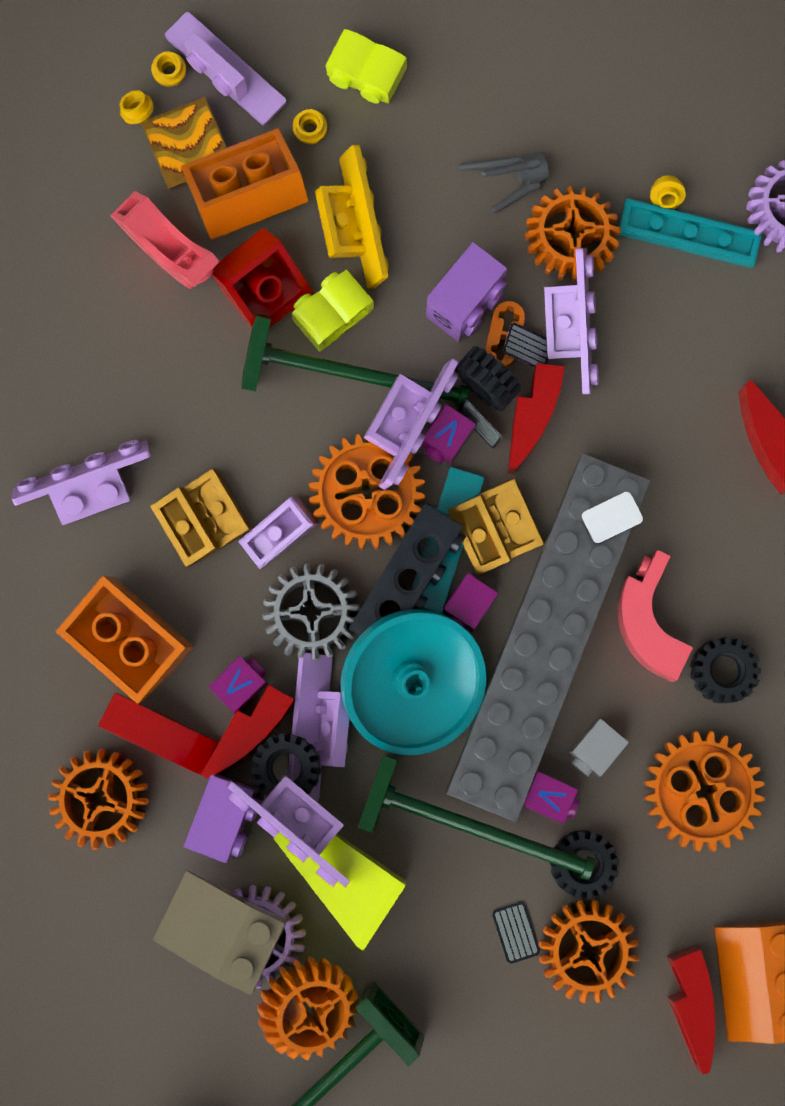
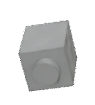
M601 718L596 719L568 752L575 758L571 764L587 777L591 773L601 777L629 742Z

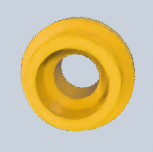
M165 51L158 54L153 60L151 71L157 83L165 87H172L181 83L185 78L186 65L180 55ZM167 67L175 68L172 74L163 73Z
M139 90L125 94L119 104L120 115L128 124H138L147 120L154 110V103L150 96Z
M303 110L293 120V133L304 144H316L327 133V121L324 115L317 110ZM308 124H313L317 128L313 132H306L304 127Z
M671 175L658 178L650 190V199L653 205L663 208H676L682 204L686 197L683 183L677 177Z

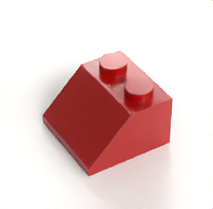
M265 228L259 230L223 258L213 268L211 275L227 299L251 328L255 313L268 315L271 318L270 329L294 310V304L302 296L308 293L311 296L314 294L281 241Z

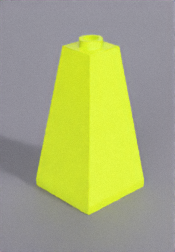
M279 832L273 839L355 945L364 950L405 888L406 880L336 834L320 853V856L345 876L350 883L346 888L339 882L332 887L316 873L320 866L308 857L305 862H302L286 848L291 841Z

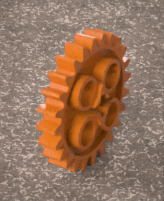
M356 434L354 445H350L343 438L342 450L339 451L332 445L329 447L331 459L323 456L319 457V462L324 469L312 470V475L319 479V482L309 483V489L318 492V494L310 497L309 501L312 505H320L313 512L314 518L325 517L326 519L321 524V529L324 531L333 527L332 540L334 541L341 535H344L345 547L347 548L353 540H358L361 551H363L366 541H371L374 550H378L380 539H384L389 546H392V534L395 533L403 539L405 532L402 526L411 527L414 520L410 517V514H419L421 508L415 505L414 502L425 501V494L416 491V489L425 485V480L414 479V476L420 472L421 468L420 466L409 467L413 459V455L410 453L404 462L408 469L398 484L399 489L396 491H381L380 489L382 488L378 487L382 479L375 478L372 470L379 464L389 467L394 456L370 441L363 443L359 434ZM343 470H350L356 474L357 478L350 485H342L337 481V475ZM369 485L370 490L374 491L372 492L371 499H365L364 494L360 493L362 492V486ZM339 493L354 494L344 499L335 498L336 494ZM391 499L396 502L398 509L393 514L385 515L378 510L377 506L381 500ZM350 504L359 506L363 513L361 517L353 521L346 519L342 515L343 509Z
M698 731L691 733V742H688L683 735L677 736L679 746L677 748L670 742H666L664 746L668 754L666 756L660 753L654 754L655 759L660 763L659 766H647V770L655 775L654 780L643 781V785L653 788V793L644 796L643 800L653 801L655 804L647 814L659 815L661 817L655 824V827L661 829L668 826L669 829L665 838L672 840L677 835H680L679 846L685 848L690 840H692L694 851L699 852L704 842H706L709 851L712 852L716 851L718 840L724 847H731L729 838L731 835L742 841L744 837L740 828L744 827L753 830L754 826L749 821V816H761L762 814L753 807L754 802L765 801L764 797L755 794V789L764 786V782L754 781L753 775L757 774L761 769L760 767H748L747 765L753 755H738L742 746L741 743H735L730 748L727 747V735H722L715 742L714 732L712 731L706 733L704 741L701 740ZM712 756L717 758L721 764V771L716 777L709 776L705 770V763ZM690 760H693L696 764L697 774L702 785H710L711 791H708L706 796L717 813V822H714L711 818V811L705 797H697L696 795L701 786L689 766ZM678 770L684 772L688 779L687 786L682 791H676L671 784V777ZM726 791L732 792L736 799L734 808L728 812L723 810L720 805V797ZM692 805H697L702 811V819L700 823L692 826L686 820V811Z

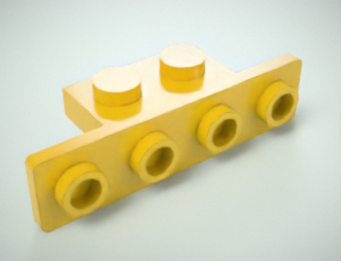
M351 145L339 158L344 186H320L315 191L329 258L360 257L366 286L368 289H375L388 278L389 263L384 256L382 248L381 227L377 223L373 207L374 195L369 189L366 175V160L362 157L360 145Z

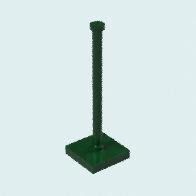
M255 313L241 379V389L256 392L261 365H268V362L388 388L392 387L399 375L271 348L272 344L266 342L271 318L268 315ZM406 377L428 391L434 385L433 382ZM468 386L452 387L448 393L443 391L439 399L456 402V406H461L463 401L467 400Z
M382 756L358 828L372 833L382 807L389 809L390 806L580 873L583 879H590L595 865V859L588 856L587 859H583L395 792L396 787L390 784L398 760Z
M374 981L363 991L355 1008L373 1029L291 1106H314L383 1040L407 1066H410L420 1056L425 1036Z

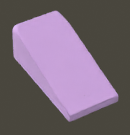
M291 496L238 542L257 567L262 569L308 534L319 522L298 496Z

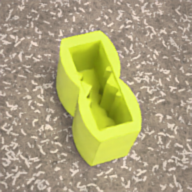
M344 29L325 66L327 75L330 77L329 80L337 87L342 89H348V87L361 91V96L369 102L378 104L381 101L389 104L407 69V58L389 47L376 44L356 32Z
M348 270L340 274L333 272L321 283L322 289L312 296L309 293L305 294L293 306L295 309L292 312L293 321L319 352L331 345L374 309V301Z

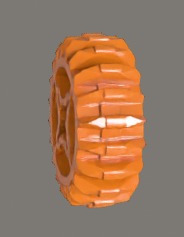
M569 186L564 196L556 188L552 194L553 199L544 195L540 201L541 206H533L531 210L533 217L527 218L526 227L530 230L525 233V240L531 242L527 249L528 254H538L534 261L536 266L547 263L546 275H550L554 269L559 271L557 276L559 281L564 279L566 273H570L573 282L577 281L576 248H581L585 244H591L592 240H600V245L588 255H593L594 270L601 273L605 268L604 262L610 263L613 260L614 254L612 251L617 250L620 243L615 237L619 236L621 229L613 225L618 219L617 214H607L611 207L610 202L599 205V192L595 193L592 198L586 196V187L581 189L580 194H574L573 187ZM566 212L562 223L553 224L552 228H544L548 220L554 215ZM579 213L586 215L593 222L584 221ZM570 223L574 235L578 236L575 245L573 243V238H571V233L567 232ZM555 245L563 248L566 256L556 252L551 246Z
M99 749L95 761L93 753L87 750L83 753L84 764L77 756H73L70 758L73 771L66 766L59 768L60 774L66 779L64 781L60 779L52 780L51 784L54 787L60 788V793L49 794L48 799L51 801L59 800V807L52 808L49 812L50 815L61 814L63 817L56 822L55 827L57 829L67 825L70 827L64 836L67 840L74 838L79 833L77 846L84 847L89 838H91L92 849L98 850L103 838L106 847L112 848L115 846L114 835L121 842L128 840L125 827L132 832L139 830V826L132 820L133 817L137 819L146 818L147 814L144 811L137 810L138 805H147L150 802L149 798H139L138 791L147 790L148 784L136 785L135 780L140 778L143 772L135 770L129 774L128 770L133 765L131 759H126L121 765H118L121 753L113 752L109 761H107L106 749ZM96 768L105 769L102 777H98L97 782L91 788L76 784L79 778L86 772ZM115 774L121 779L126 788L127 803H124L123 800H120L114 794L115 780L113 778ZM104 791L105 794L102 797L106 796V802L111 804L99 805L96 808L93 805L95 802H92V797L86 794ZM72 795L84 804V823L74 813L71 800ZM111 811L123 814L122 818L109 829H94L96 822L100 821L104 812Z
M577 900L575 905L576 913H572L570 907L565 904L562 906V911L566 915L565 919L561 920L554 913L550 916L551 920L557 924L555 930L548 926H543L542 931L546 935L551 936V940H539L538 946L549 950V953L542 954L538 958L542 964L552 963L551 966L543 971L546 978H551L558 974V977L552 984L555 990H559L567 984L564 994L566 998L571 999L576 990H579L578 997L581 1003H586L589 992H592L594 1001L600 1003L602 1001L601 990L605 989L609 997L614 998L616 996L612 988L614 983H617L623 989L628 986L621 978L623 973L635 976L636 971L627 966V962H638L640 957L635 953L628 952V949L639 946V941L634 938L626 939V936L634 931L631 924L619 927L625 919L623 913L619 912L610 919L613 911L611 905L606 904L601 913H599L598 901L591 900L589 911H585L583 901ZM598 921L606 924L612 932L606 935L601 934L591 937L587 935L580 922ZM570 928L575 940L574 946L571 951L565 954L566 957L560 960V942ZM580 935L590 945L597 946V951H593L596 953L593 958L597 967L585 955L580 956V951H584L581 948L584 943ZM617 943V958L614 966L607 973L603 957L608 950L613 948L612 945ZM582 965L588 966L597 979L581 981L569 976L565 971L571 967L575 969Z
M308 956L304 965L294 959L292 969L287 970L280 966L281 976L278 979L269 977L268 983L271 989L261 990L263 1002L257 1004V1011L260 1014L258 1024L264 1032L263 1035L266 1041L273 1045L277 1052L280 1054L286 1052L288 1057H291L293 1060L300 1054L303 1059L308 1061L312 1052L323 1058L324 1048L329 1046L331 1049L336 1050L335 1041L338 1038L348 1040L345 1028L355 1027V1020L352 1015L359 1013L355 1009L357 1006L355 1001L358 999V994L353 987V981L348 974H344L339 965L335 963L331 965L323 957L317 963L314 958ZM304 1001L313 1011V1015H310L307 1009L304 1007Z

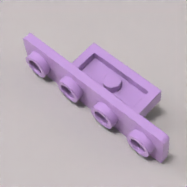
M184 13L165 33L166 39L186 57L188 63L198 73L201 74L203 72L207 75L221 94L224 96L229 95L261 125L266 126L287 104L285 97L191 13Z
M576 248L577 285L544 287L548 359L581 357L582 393L591 394L593 392V385H599L598 364H592V350L597 349L598 343L597 329L590 327V314L596 312V298L594 291L589 292L588 277H594L593 255H587V248Z
M452 358L443 366L430 391L401 374L394 381L364 436L366 440L394 456L378 487L385 490L393 483L398 485L408 469L404 462L410 452L415 454L421 446L425 435L420 432L426 421L431 424L439 413L442 405L437 401L443 391L448 393L458 377L454 370L459 361Z
M131 440L118 447L119 450L106 455L104 452H98L85 458L81 464L72 467L70 464L56 467L50 472V475L39 479L35 476L25 478L19 481L12 490L14 506L49 494L61 524L65 525L129 502L130 496L119 468L151 457L148 441L139 442L138 440Z
M305 653L303 658H299L292 735L306 739L307 742L316 748L315 751L321 759L320 768L322 766L345 768L348 751L349 718L344 709L341 692H329L332 658H328L326 655H319V661H313L312 653ZM290 754L287 777L294 781L300 774L301 765L298 758ZM322 770L321 774H319L317 786L309 794L316 802L319 801Z
M285 775L260 805L232 781L227 784L226 787L232 791L227 797L243 812H246L251 807L261 816L257 823L273 837L279 832L291 841L286 847L302 862H305L308 857L320 866L316 873L332 887L339 882L346 888L350 881L320 856V853L343 827L340 821Z

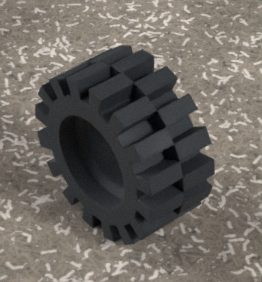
M473 346L454 370L458 377L461 378L462 383L467 385L471 392L476 393L480 400L483 399L487 405L492 406L497 411H503L521 390V384L518 383L519 381L516 377L512 376L513 373L506 369L500 360L497 361L491 353L488 354L485 349L478 346Z
M732 637L717 638L702 645L694 654L695 659L691 661L690 667H693V673H690L691 680L694 679L696 683L694 685L697 691L700 690L705 699H711L714 703L727 704L738 702L753 693L752 689L758 686L760 680H757V676L761 674V667H757V662L760 660L758 655H753L751 651L754 649L750 645L746 646L743 644V640L731 639ZM721 656L730 657L738 666V677L729 685L717 682L712 675V665Z
M279 734L278 736L268 738L264 744L257 748L258 752L252 759L254 767L251 768V772L255 777L256 781L254 783L256 787H259L262 790L261 793L267 797L279 783V780L273 773L275 759L281 754L290 753L298 758L301 765L299 776L292 782L309 795L312 792L311 790L317 786L319 774H321L322 770L320 768L321 759L315 751L316 748L307 742L306 739L292 734Z
M581 830L570 832L569 835L563 836L558 840L559 843L554 846L555 849L572 855L580 850H589L595 854L598 860V869L589 880L577 878L571 870L550 863L552 877L562 890L575 898L594 899L595 896L604 895V891L608 888H612L614 878L618 877L619 873L617 870L619 858L616 857L615 848L605 837L591 831Z

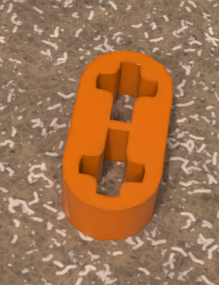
M513 301L500 303L493 313L485 350L488 354L491 353L495 359L496 353L492 352L491 349L497 350L500 339L506 340L508 332L502 331L504 320L499 318V316H505L506 311L513 312V318L518 320V322L513 321L512 323L524 325L525 313L523 308ZM505 355L503 360L500 361L507 369L514 363L515 358Z

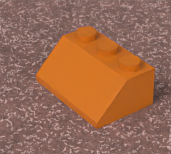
M279 128L181 165L211 240L309 202L300 170Z
M103 575L55 631L137 704H140L163 683L194 648L190 642L114 576Z
M785 920L713 927L727 1040L768 1044L785 1043Z

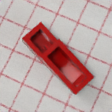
M536 363L533 371L530 398L518 396L515 404L507 473L515 474L540 441L553 414L561 390L564 366Z
M750 380L738 392L746 434L766 476L782 495L785 492V418L757 385Z
M268 685L251 717L237 710L203 769L201 776L209 779L211 775L220 774L232 768L252 754L284 721L295 704V699Z
M114 693L98 724L99 727L201 775L219 743L155 710L137 704L135 701L119 693Z
M693 945L667 956L681 991L667 998L694 1065L702 1075L710 1072L714 1052V997L701 949Z

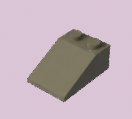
M187 870L153 941L216 979L252 995L288 919Z

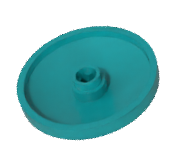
M424 609L399 611L373 623L358 637L351 647L344 662L341 675L342 702L347 716L354 727L374 746L399 755L429 753L454 741L474 720L482 704L486 688L484 658L471 634L448 616Z

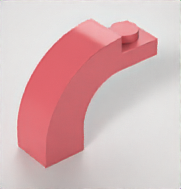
M136 191L110 215L146 254L173 278L189 289L206 281L212 275L213 268L220 262L211 251L195 244L182 234L147 196Z
M657 550L651 557L645 555L636 572V575L641 577L640 580L630 576L623 580L617 602V619L622 638L635 659L650 672L667 681L674 682L678 680L693 647L666 634L654 618L652 610L653 593L671 557Z

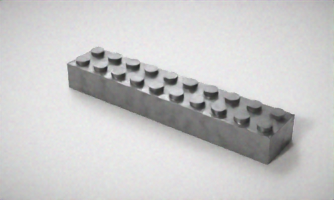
M582 453L483 697L480 709L445 792L446 794L517 822L632 529L629 528L603 542L595 543L582 519V513L624 492L631 493L639 509L650 483L649 479Z

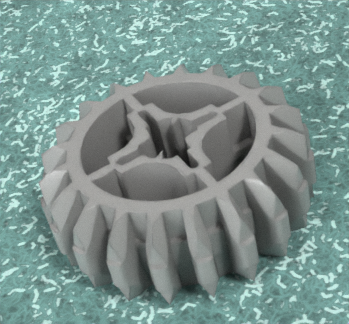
M306 563L303 567L305 575L299 576L297 569L291 567L290 573L294 579L288 582L285 576L280 574L277 579L283 585V588L279 590L271 585L268 590L277 597L275 600L264 599L263 601L264 606L273 608V612H267L262 615L263 620L275 622V624L266 628V633L268 635L280 633L273 641V644L279 647L287 641L288 645L284 653L288 656L293 653L295 648H299L298 659L303 658L307 651H312L313 661H319L318 650L324 649L327 657L332 658L334 655L329 646L335 643L343 651L346 646L340 640V637L344 635L348 639H353L355 636L351 630L346 628L355 619V617H349V614L360 611L359 604H348V601L357 597V593L355 590L343 592L350 583L347 578L342 579L338 584L335 583L339 574L336 569H333L328 577H324L325 566L323 564L318 565L316 574H311V566L309 563ZM314 584H319L332 590L339 598L341 604L332 605L331 603L327 604L318 601ZM304 586L301 603L295 607L282 610L289 594L296 588ZM309 595H311V600L316 609L322 610L320 616L316 615L318 619L313 621V631L312 624L307 616L301 615L303 609L307 610L305 606L310 604ZM341 615L340 622L335 631L328 637L320 640L319 630L321 623L327 618ZM291 620L292 622L299 621L304 623L307 628L309 642L301 641L290 635L285 629L283 621Z

